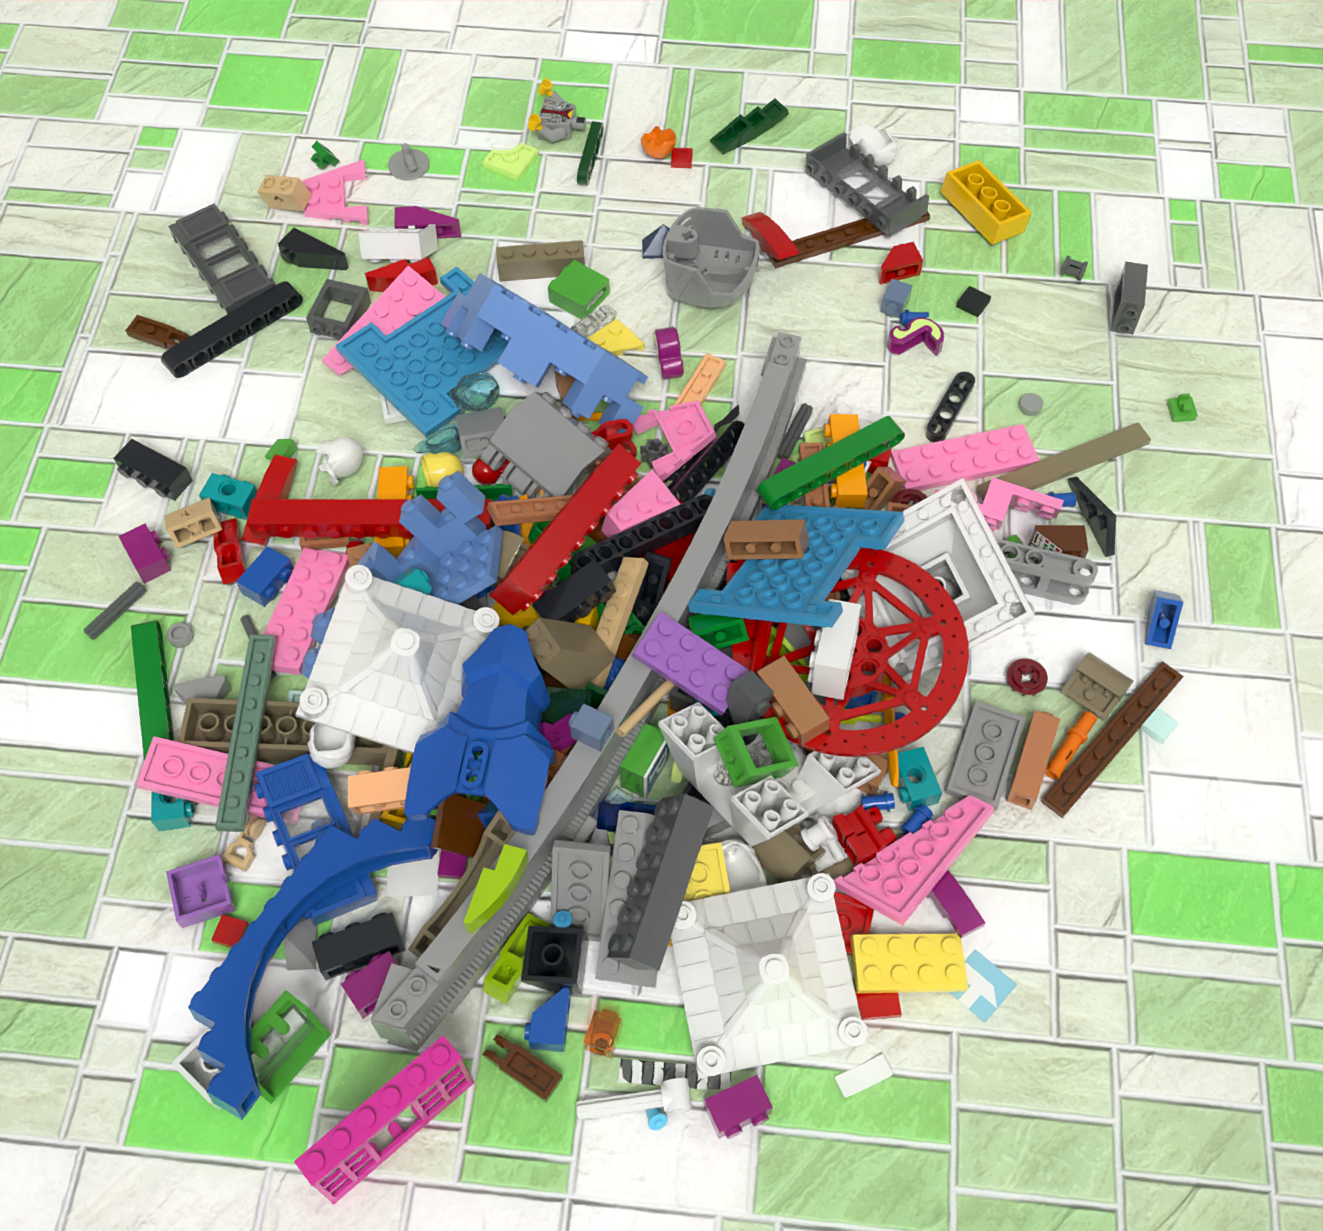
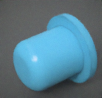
M660 1108L647 1110L648 1126L651 1130H659L667 1124L668 1118L666 1114L661 1112Z

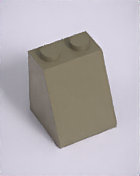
M538 618L525 630L532 654L541 668L576 694L585 688L588 681L591 682L615 660L613 654L590 625Z

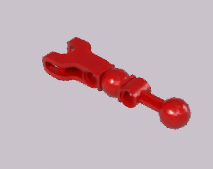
M627 419L605 422L597 430L591 432L595 437L600 436L609 443L607 447L611 450L620 444L625 449L630 450L629 453L636 458L637 448L633 441H631L634 429L632 423ZM619 429H627L624 433L616 434ZM478 458L473 463L472 476L481 485L494 484L510 461L506 459L498 470L493 471L490 466Z

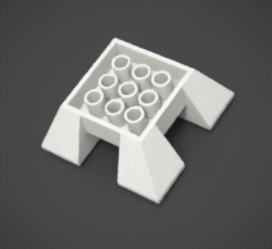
M699 702L660 720L658 723L679 771L750 846L771 839L805 819L809 812L844 796L881 773V770L866 756L845 757L823 754L816 751L806 756L793 742L788 740L799 764L798 767L782 778L774 779L770 775L756 784L735 788L713 740L725 728ZM758 733L756 739L751 744L746 745L756 768L774 764L761 734Z

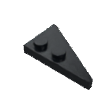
M1077 476L1068 478V485L1071 491L1075 493L1076 501L1104 556L1115 555L1116 515Z

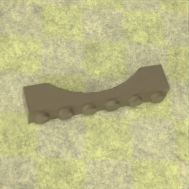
M499 810L484 831L476 854L464 875L440 908L422 926L409 946L408 950L418 958L425 952L477 886L483 867L489 869L502 852L504 844H508L516 833Z

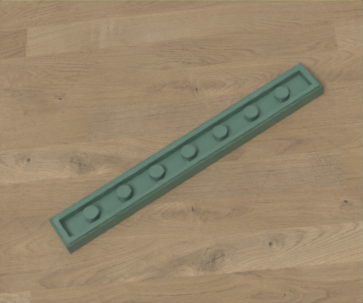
M275 635L249 636L215 824L217 831H245L277 644Z

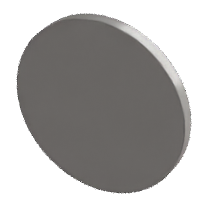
M407 143L402 144V150L393 154L389 159L388 168L390 173L395 178L404 181L422 177L430 167L428 156L420 150L410 149Z

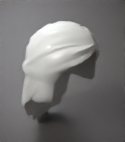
M864 124L858 125L850 131L851 135L849 138L852 145L857 143L860 146V154L863 155V159L865 156L872 154L874 166L887 165L894 160L897 144L886 129L880 132L873 126Z
M316 723L310 730V740L307 743L310 757L324 768L341 767L350 760L353 754L356 736Z
M739 838L721 842L730 893L767 886L766 877L760 861L756 857L755 849Z

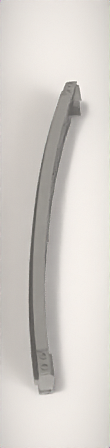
M778 332L777 337L772 336L761 371V376L763 377L715 495L664 595L597 709L613 717L614 730L601 752L577 741L545 790L540 810L539 825L535 835H526L516 831L507 844L527 850L529 858L522 878L513 893L484 925L475 932L469 933L466 931L463 921L475 892V887L457 912L415 962V969L391 963L371 1017V1024L380 1038L388 1040V1044L417 1052L449 1012L453 1013L499 955V952L524 917L531 911L552 881V849L554 840L572 842L588 817H594L620 775L623 761L645 723L649 724L662 699L625 737H620L616 729L666 680L632 657V654L660 611L691 631L688 617L701 613L690 612L688 607L689 601L699 589L719 590L727 575V563L734 561L727 558L723 539L730 521H751L753 519V515L761 500L756 489L764 480L770 477L795 407L807 364V359L799 357L802 339L800 336ZM500 855L489 869L495 870Z

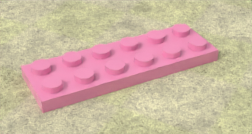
M1024 424L891 451L890 455L896 473L907 481L902 489H916L919 491L951 485L962 478L969 481L1012 472L1040 461Z
M303 548L263 634L275 635L277 638L272 671L301 675L304 663L303 658L310 649H313L316 642L310 637L313 627L312 621L316 615L321 612L324 613L331 608L350 565L347 554Z
M153 736L136 786L138 789L219 807L228 754ZM256 761L253 784L257 783L256 772L275 765ZM252 784L247 814L265 818L262 809L266 807L263 798L258 799ZM302 806L282 813L281 816L284 823L297 825Z

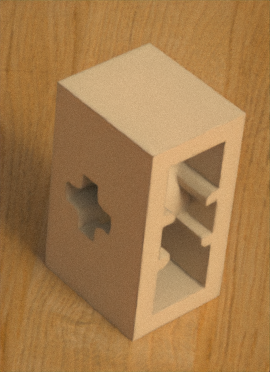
M266 175L257 191L267 205L273 209L304 211L312 196L305 184L297 177Z
M210 497L164 515L166 530L176 548L222 530L220 516Z

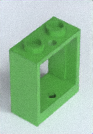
M777 717L727 726L713 738L735 788L756 784L770 775L774 779L782 778L799 766ZM760 733L774 764L756 768L742 737Z

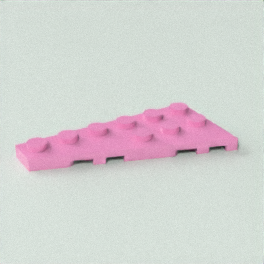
M407 266L338 343L371 322L387 336L446 296L411 267ZM336 345L322 359V363L339 377L355 369L336 351Z

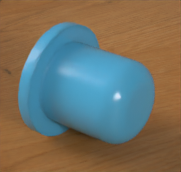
M559 911L553 916V924L560 928H570L572 915L568 911Z

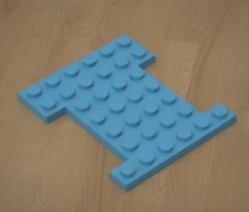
M458 267L440 277V283L451 294L386 336L371 322L336 345V351L426 438L454 419L455 415L461 414V407L450 396L497 364L509 341L501 337L502 332L495 328L482 351L475 347L471 351L460 344L461 339L459 337L456 339L445 332L447 328L441 322L456 295L460 292L467 296L474 284Z
M766 504L754 521L805 519L809 543L803 559H746L722 591L699 589L688 603L689 611L704 615L710 614L832 628L843 612L841 602L824 600L861 548H871L874 550H885L905 521L903 512L800 505H785L772 511Z

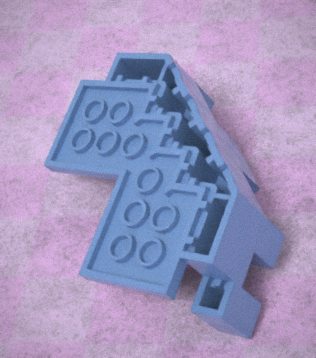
M481 273L478 275L467 296L458 292L441 322L447 328L446 333L456 339L459 337L461 339L460 344L471 351L474 347L482 351L494 329L496 328L501 331V337L509 341L497 363L513 372V378L523 384L529 382L539 388L552 364L556 366L554 370L567 377L569 374L576 378L562 403L569 407L568 409L574 414L573 416L580 418L582 415L589 419L600 400L603 399L609 404L598 421L600 425L618 419H627L634 425L644 408L636 401L627 397L636 380L644 385L648 378L647 375L569 328L541 308ZM619 429L616 434L624 433L627 429Z
M456 471L450 476L443 477L438 484L436 499L446 507L442 513L421 494L413 500H407L402 505L399 523L410 531L414 537L397 559L379 543L374 542L358 561L357 565L367 567L373 577L392 582L409 568L422 569L430 579L428 584L432 591L429 595L457 605L497 582L503 530L498 526L486 530V525L476 517L483 512L485 495L459 471ZM333 607L324 613H319L312 621L313 627L310 637L321 645L335 610ZM321 646L316 649H310L303 658L304 663L301 674L308 679Z

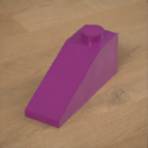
M418 206L395 207V229H408V226L415 225V229H424L429 224H435L437 239L461 237L460 223L457 218Z

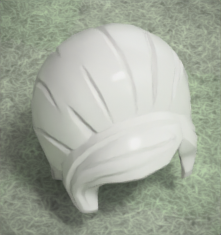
M347 436L334 440H325L315 452L317 455L323 454L324 462L318 465V468L323 472L328 471L330 475L329 482L332 486H336L339 483L338 479L356 473L363 461L362 448L358 442Z

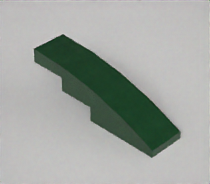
M774 98L762 109L757 106L745 117L740 114L712 137L710 143L722 154L739 148L788 116V109Z

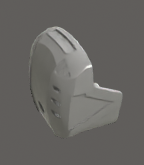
M704 207L690 208L675 220L664 239L663 259L668 295L676 300L696 306L709 308L728 306L745 294L753 281L760 255L759 241L742 234L728 210ZM691 217V219H689V220L686 221L683 225H681V223H682L683 221H685L687 218ZM718 253L717 260H714L715 254ZM729 255L728 262H725L726 256Z

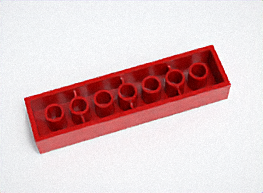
M618 444L597 465L490 596L512 615L516 614L520 609L523 612L526 611L542 595L545 586L555 579L558 575L557 571L563 568L571 559V554L584 543L587 534H590L596 528L600 518L604 517L612 508V503L617 501L625 492V487L630 485L638 476L636 470L641 465V462L622 445Z

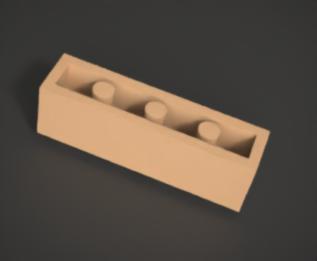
M409 765V768L402 769L386 767L383 771L374 773L372 771H359L357 775L348 776V808L357 815L403 809L405 807L411 765Z

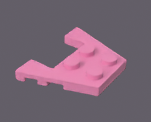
M365 160L304 179L303 183L312 194L303 211L305 217L324 220L338 218L342 219L345 223H351L352 220L359 221L361 225H369L367 205L346 207L345 181L366 179Z
M699 401L669 406V410L659 412L656 409L647 411L648 414L638 416L633 425L637 435L660 425L673 451L651 462L656 474L662 481L667 479L717 437Z

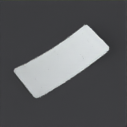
M881 1054L835 1076V1080L843 1096L847 1098L893 1075V1072L884 1055Z

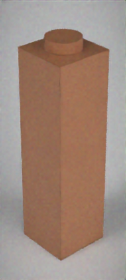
M1034 711L1029 722L1006 802L1032 810L1038 798L1060 718L1054 717L1048 712Z

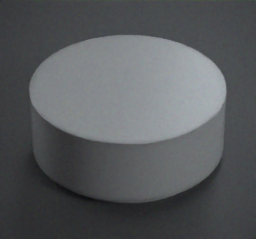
M1035 393L1024 394L1019 403L1020 411L1027 416L1038 415L1043 407V399Z
M179 622L169 627L166 636L173 647L184 648L193 641L194 633L188 624Z

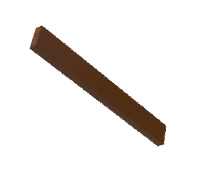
M927 211L920 219L907 227L929 221V212ZM863 218L793 240L792 242L798 249L799 254L780 260L769 254L767 256L776 269L884 235V233L871 224L867 218Z
M1162 661L1044 796L1041 803L1063 819L1184 676Z

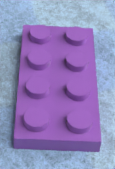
M661 611L632 654V657L719 715H722L728 707L726 697L732 682L749 672L747 668Z

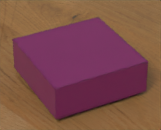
M441 851L437 873L438 878L461 879L467 870L469 858Z

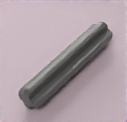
M804 403L798 410L777 455L779 459H789L812 414L813 407Z
M134 582L84 628V633L92 640L98 637L146 592L144 586L139 582Z

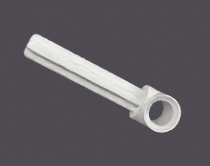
M675 1078L662 1082L660 1090L578 1101L576 1103L578 1119H586L664 1107V1112L667 1114L688 1112L692 1110L688 1079Z

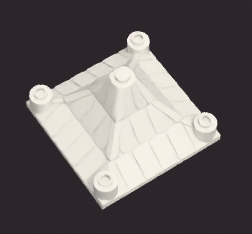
M964 478L903 511L905 521L884 551L899 555L915 563L943 586L955 602L963 618L967 631L969 650L1016 625H1027L1033 621L1036 616L1035 608L1027 600L977 504L976 494L969 488ZM845 570L841 578L846 580L858 577L859 571ZM882 575L877 576L876 581L919 616L923 617V619L932 616L922 601L910 590L892 579ZM855 587L847 589L850 597L852 596ZM863 592L857 603L861 604L860 617L862 619L865 618V597ZM872 592L873 624L877 628L912 623L911 620L880 595ZM910 633L886 636L888 646L892 647ZM939 635L929 637L921 674L942 664V642ZM919 639L888 659L891 667L907 684L911 683L920 643Z
M363 565L352 566L346 572L345 583L305 691L300 696L296 717L413 754L415 744L420 735L433 731L450 712H457L463 700L461 695L462 664L478 649L493 629L498 627L500 618L496 611L491 608L484 607L477 611L373 577L371 571Z
M818 873L812 877L682 902L671 935V942L698 1078L867 1044L868 1029L861 1020L834 900L835 883L829 873Z

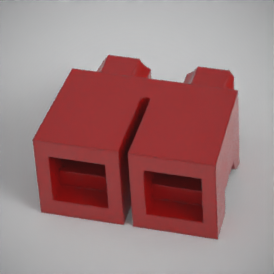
M860 805L854 812L845 816L843 813L833 816L832 825L837 833L838 842L842 848H845L844 851L854 867L860 863L864 865L876 857V853L896 840V835L890 827L880 831L876 828L875 825L882 823L883 820L877 806L864 810L862 805Z

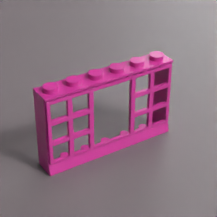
M443 1035L298 1157L294 1163L311 1186L316 1188L334 1205L474 1084L462 1060L463 1058ZM453 1068H455V1070H453L448 1076H446V1077L441 1081V1079H442L446 1074H448ZM460 1074L457 1078H455L450 1084L446 1086L447 1083H449L454 1077ZM432 1086H434V1088H432V1089H431L427 1094H425L420 1100H417V1099L420 1098L425 1092H427ZM437 1094L436 1096H434L429 1102H427V1103L423 1106V1104H424L426 1101H428L433 1095ZM411 1105V1111L418 1120L404 1132L397 1122L392 1121ZM388 1125V1131L395 1140L380 1152L373 1142L368 1141ZM363 1146V1148L357 1154H355L350 1160L345 1162L349 1157H351L356 1151H358ZM365 1154H367L365 1157H363L358 1163H356V1164L352 1167V1165H353L355 1162H357L362 1156H364ZM339 1167V1169L336 1172H334L329 1178L323 1181L328 1175H330L335 1169ZM342 1174V1176L337 1181H335L330 1187H328L334 1180H336Z

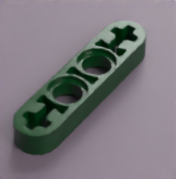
M592 121L578 167L577 184L589 185L603 137V122Z

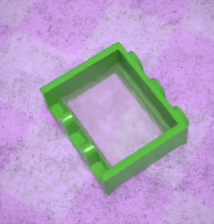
M287 990L283 992L251 1028V1057L261 1096L270 1104L276 1100L331 1036L330 1032L313 1012Z

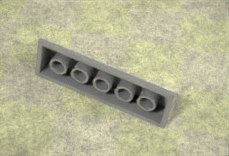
M619 810L595 977L597 980L656 988L658 971L634 969L607 958L609 940L616 933L619 924L617 921L618 914L626 904L628 898L627 888L635 878L637 872L636 862L640 854L644 852L647 843L645 841L646 833L653 826L655 815Z

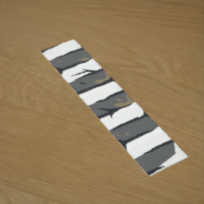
M620 1059L618 1082L661 1086L662 1082L666 1080L687 1078L689 1088L728 1089L731 1085V1072L698 1078L696 1065Z

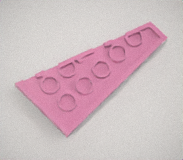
M972 795L967 796L945 810V814L933 822L931 820L927 821L922 825V829L914 834L908 833L876 853V857L864 865L860 863L847 876H839L833 880L835 888L903 926L994 813L993 806Z

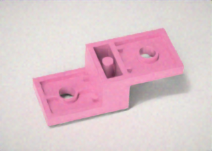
M992 477L983 505L977 504L991 531L994 532L995 529L1001 530L1010 504L1014 505V509L1027 513L1030 510L1038 513L1037 516L1042 519L1051 520L1052 518L1057 519L1064 500Z

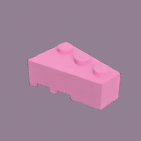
M652 469L608 511L601 531L607 538H610L680 505V503Z

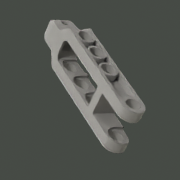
M996 538L1003 553L1010 551L1015 554V558H1007L1006 556L1005 558L1024 594L1071 605H1080L1086 600L1089 593V587L1087 586L1094 582L1098 574V567L1093 561ZM1036 557L1041 563L1033 564L1028 558ZM1085 568L1091 575H1082L1078 569ZM1023 577H1027L1031 579L1033 583L1030 585H1026L1023 582H1021L1020 579ZM1069 589H1078L1081 595H1072Z

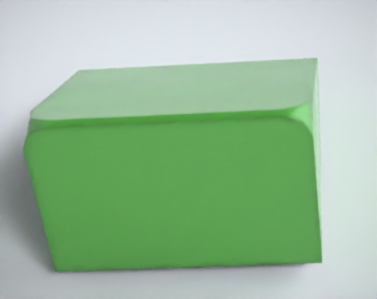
M277 439L265 455V458L271 461L274 455L291 458L297 451L295 441L292 439Z

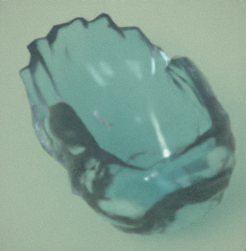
M478 372L463 376L456 387L451 389L450 394L457 408L480 412L491 408L496 403L500 387L491 374Z

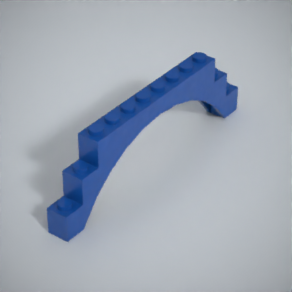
M430 817L426 820L418 821L407 819L403 823L401 831L373 818L367 826L361 829L358 839L329 826L324 833L318 836L310 852L300 859L298 867L292 875L285 878L281 889L274 898L267 901L259 917L249 924L241 940L230 948L228 956L223 963L212 971L208 982L201 991H197L194 994L188 1009L196 1021L211 1029L202 1036L197 1050L205 1062L221 1070L220 1073L213 1076L206 1091L215 1105L243 1120L261 1095L251 1057V1020L256 993L268 963L285 936L309 910L332 892L361 876L392 865L432 859L438 849L431 848L435 819Z

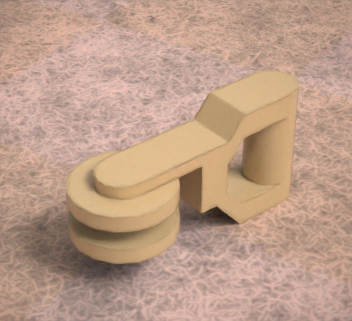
M252 816L247 821L245 831L241 832L236 842L229 844L222 858L226 863L245 872L250 868L255 859L252 849L254 844L245 838L246 836H250L252 839L259 838L265 828V820ZM245 847L248 853L244 859L235 855L238 848Z

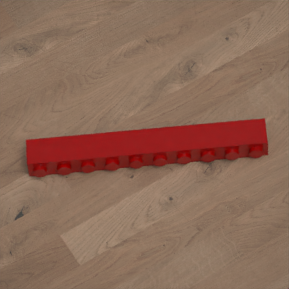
M252 499L247 521L253 536L259 538L330 537L336 539L340 537H354L361 539L364 537H378L385 539L388 537H402L410 539L414 537L410 531L399 523L401 507L409 499ZM426 499L441 513L446 508L437 499ZM485 499L483 512L476 516L486 525V530L495 525L487 510L488 503L493 502L492 499Z

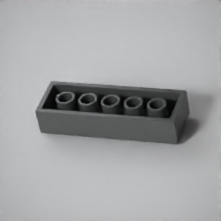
M687 794L665 797L658 802L654 811L656 817L653 826L646 833L645 841L647 843L644 852L640 854L636 862L637 872L635 878L627 888L628 898L626 904L618 914L617 921L619 924L616 933L611 936L608 943L609 953L607 958L638 970L660 971L714 806Z

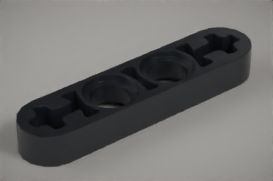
M960 372L952 381L928 423L926 438L934 443L946 439L973 391L975 377L970 372ZM965 381L967 383L964 385L962 390L960 388V385ZM958 396L961 401L953 402L949 397ZM949 412L952 417L943 418L940 413ZM938 424L941 425V430L938 433H934L933 431H936Z

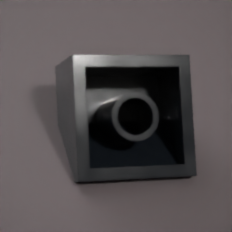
M529 926L521 982L554 993H558L563 988H570L571 994H582L589 942L584 929Z

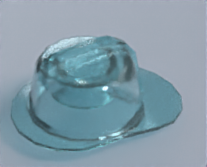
M451 423L438 429L431 436L416 444L414 452H431L433 454L449 452L455 455L462 448L457 423Z

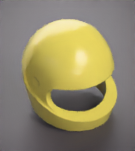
M427 453L421 456L423 474L428 486L438 487L443 477L450 476L456 471L463 475L462 462L452 453Z

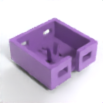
M220 854L166 871L176 922L182 928L236 911L233 893L227 884L230 880L226 862Z

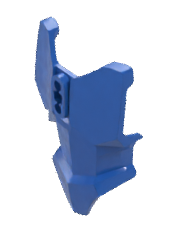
M509 624L493 629L478 649L462 664L461 695L463 700L457 712H450L433 731L420 735L417 740L410 768L404 813L408 820H426L430 812L449 796L455 793L487 797L508 821L512 830L526 835H535L539 825L540 810L551 763L556 764L557 762L555 753L551 750L550 742L540 733L542 712L550 705L551 699L543 676L535 663L527 632ZM478 751H483L482 754L478 756V760H475L474 754ZM471 777H477L474 782H468Z

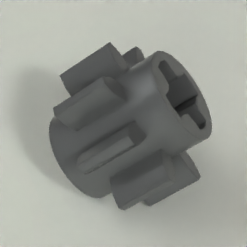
M659 438L647 439L646 446H640L641 462H646L649 468L653 467L652 461L669 454L667 452L668 445L662 444Z

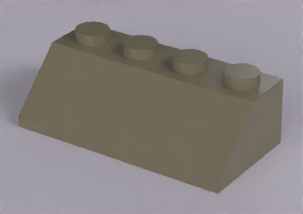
M583 240L496 247L500 282L558 277L563 268L568 266L573 260L585 265Z

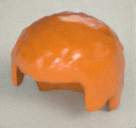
M655 126L650 133H645L641 137V146L650 157L663 159L673 151L677 140L676 134L670 128L661 130L660 127Z

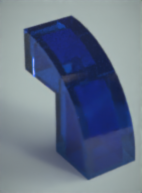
M639 800L601 801L598 804L597 829L616 831L619 810L654 815L658 802Z

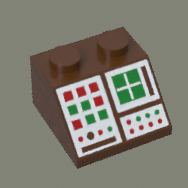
M1035 525L1028 546L1086 558L1089 551L1085 525ZM1029 557L1036 564L1041 563L1038 558Z

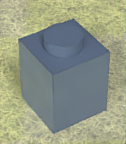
M891 279L883 296L880 312L900 318L901 312L905 311L910 300L913 285Z
M586 704L582 705L579 712L575 711L569 721L571 737L600 752L614 730L612 716Z

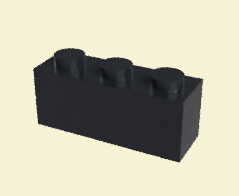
M131 439L113 458L118 466L117 470L122 476L135 479L144 488H152L163 498L168 497L176 501L193 481L187 467L134 439Z
M594 559L531 605L539 618L574 623L578 619L588 616L592 609L600 603L610 600L616 589L610 577Z
M383 912L376 914L371 918L372 920L364 923L355 922L345 927V930L336 933L328 932L319 936L318 940L312 941L319 970L324 979L329 980L369 965L370 960L378 954H385L389 951L393 956L406 951L393 913L387 914Z

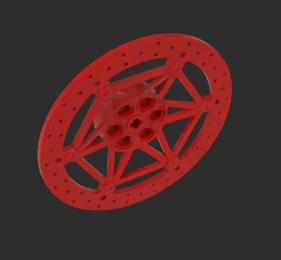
M861 548L846 569L858 570V577L838 581L830 592L833 593L855 587L848 602L857 604L863 592L865 597V618L859 619V636H857L844 700L840 699L836 706L834 705V698L826 697L825 706L817 701L830 718L829 729L803 745L800 744L797 738L792 739L785 728L786 722L783 718H777L786 738L791 742L816 752L835 756L862 757L883 754L909 745L929 733L944 719L957 701L965 681L969 661V643L963 618L955 602L943 586L927 571L899 555L884 550ZM882 575L892 579L910 590L922 601L932 616L923 619V617L919 616L876 581L877 576ZM872 592L880 595L911 620L912 623L877 628L873 624ZM743 618L749 640L732 645L733 660L749 670L759 620ZM779 622L770 658H766L764 667L783 656L786 657L789 663L809 657L810 664L811 653L815 651L814 643L817 630L814 631L811 625H802L811 641L810 645L780 656L788 623ZM910 633L892 647L888 646L886 636ZM939 635L942 642L943 656L941 670L928 696H923L918 691V685L929 637ZM919 639L920 643L911 683L907 684L891 667L888 659ZM874 648L877 649L879 652L873 653L870 652L869 649ZM791 664L797 674L809 675L810 667ZM870 671L873 675H865L863 672ZM885 674L898 688L881 683ZM873 690L895 696L892 699L843 710L851 698L866 695ZM771 706L762 716V719L776 717ZM905 706L911 711L904 717L880 727L863 730L840 729L841 721L887 709Z

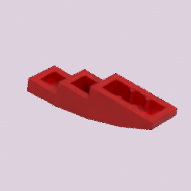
M757 212L741 217L743 226L751 230L752 238L761 243L763 252L778 260L799 254L798 249L788 235L764 213Z
M274 455L265 472L255 499H288L298 460ZM246 522L241 540L267 547L269 537H254Z

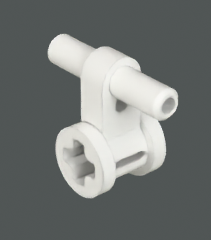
M815 813L812 816L815 825L809 829L804 828L801 830L804 842L812 851L819 849V845L828 846L835 861H843L845 855L837 842L838 837L833 825L822 813Z

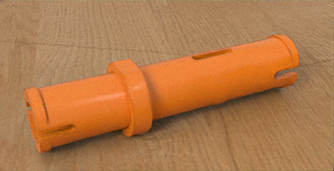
M1088 711L1082 712L1074 727L1069 728L1066 739L1045 770L1047 777L1059 780L1080 745L1085 744L1088 739L1087 734L1097 721V717L1093 713Z

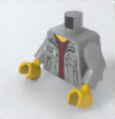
M545 78L538 87V92L541 95L547 94L548 97L544 98L539 116L531 114L529 117L528 128L531 131L537 129L538 140H549L550 142L570 140L574 129L585 130L586 117L576 116V106L562 99L555 91H551L552 83Z

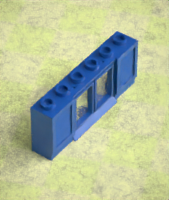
M305 754L256 772L257 783L253 784L258 799L263 798L266 807L262 809L267 822L273 821L276 830L272 831V835L277 847L282 845L285 854L281 857L287 871L291 869L292 872L295 871L300 859L310 852L318 836L324 833L329 826L354 837L325 768L314 762L310 754ZM369 874L363 875L332 892L304 915L305 919L311 918L313 925L316 926L376 902L377 892Z

